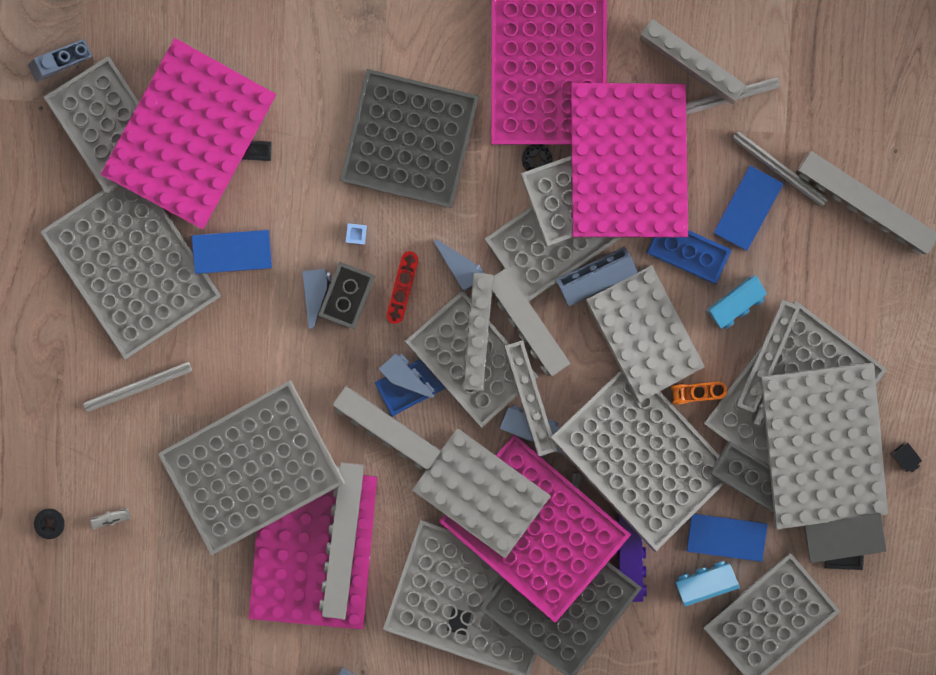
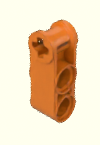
M717 381L670 386L673 392L672 405L721 399L727 394L726 385ZM715 385H721L723 389L722 393L718 396L713 393ZM696 387H702L704 391L703 395L699 398L694 396V389Z

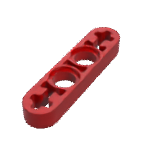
M412 251L405 252L401 257L386 316L387 320L392 324H398L404 318L418 265V256ZM409 254H412L413 259H415V263L410 265V268L414 269L413 273L408 270H401L402 266L406 267L407 261L404 258L409 257ZM402 273L410 275L409 283L403 284L400 282L399 277ZM399 291L404 292L406 296L405 300L401 303L397 302L394 298L395 293ZM392 303L404 305L403 310L399 308L398 314L401 317L400 319L397 318L396 321H393L390 316V312L393 313L395 311V307H391Z

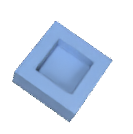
M348 223L346 243L365 245L367 225Z

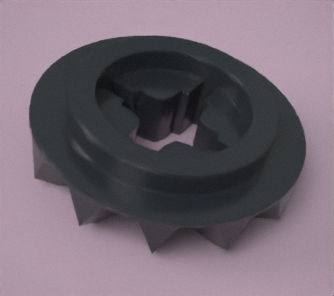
M530 145L522 155V164L527 171L552 163V154L544 145ZM538 151H540V158L545 160V162H538V165L534 167V160L529 158V156H536Z
M44 509L35 517V531L44 539H54L60 536L64 530L65 520L56 509ZM46 519L49 521L56 519L53 523L54 529L51 527L43 529L47 524Z

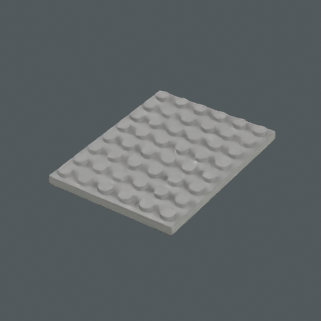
M121 185L107 194L102 190L40 231L125 360L222 297L207 273L195 274L193 252L165 209Z
M797 301L793 302L794 305L800 307V310L771 375L872 362L875 367L876 384L879 382L888 369ZM761 345L727 390L725 397L719 401L704 421V424L726 441H731L769 465L766 429L753 423L759 407H757L755 413L736 406L762 347Z
M874 363L761 376L775 528L783 529L827 523L829 521L881 513V515L888 514Z
M621 370L550 437L562 453L654 552L725 484L709 474L719 457L716 451L661 392L638 403Z
M291 381L282 384L158 453L211 556L345 483Z
M420 520L383 630L514 675H530L537 653L480 610L503 577L448 529ZM455 608V615L450 617L452 609ZM457 609L464 611L460 616V620L464 625L468 626L467 630L460 628L455 632H451L449 620L456 617ZM466 612L471 613L469 624L462 620V616ZM463 630L466 634L462 635L457 632Z

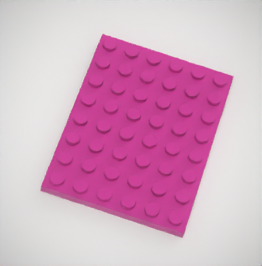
M492 0L491 145H571L570 84L607 83V0Z
M174 38L100 174L195 226L204 229L277 94Z
M571 83L572 237L687 238L686 84Z
M513 435L496 456L551 497L506 559L445 514L439 522L556 623L628 540L631 534L543 458L538 457L537 453L522 440Z
M363 475L346 618L322 617L323 612L319 611L320 600H324L325 592H321L322 583L327 580L324 566L325 561L329 562L330 554H326L327 543H331L332 535H328L329 525L334 523L331 509L332 504L336 505L337 497H333V489L257 531L249 619L363 629L377 476Z

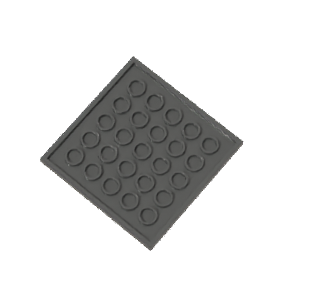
M367 69L340 181L452 208L479 96Z
M608 562L556 623L504 578L480 610L562 674L577 675L642 587Z

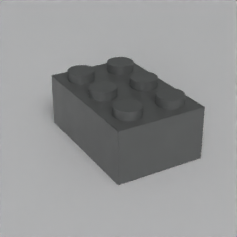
M339 262L318 316L355 330L376 276Z

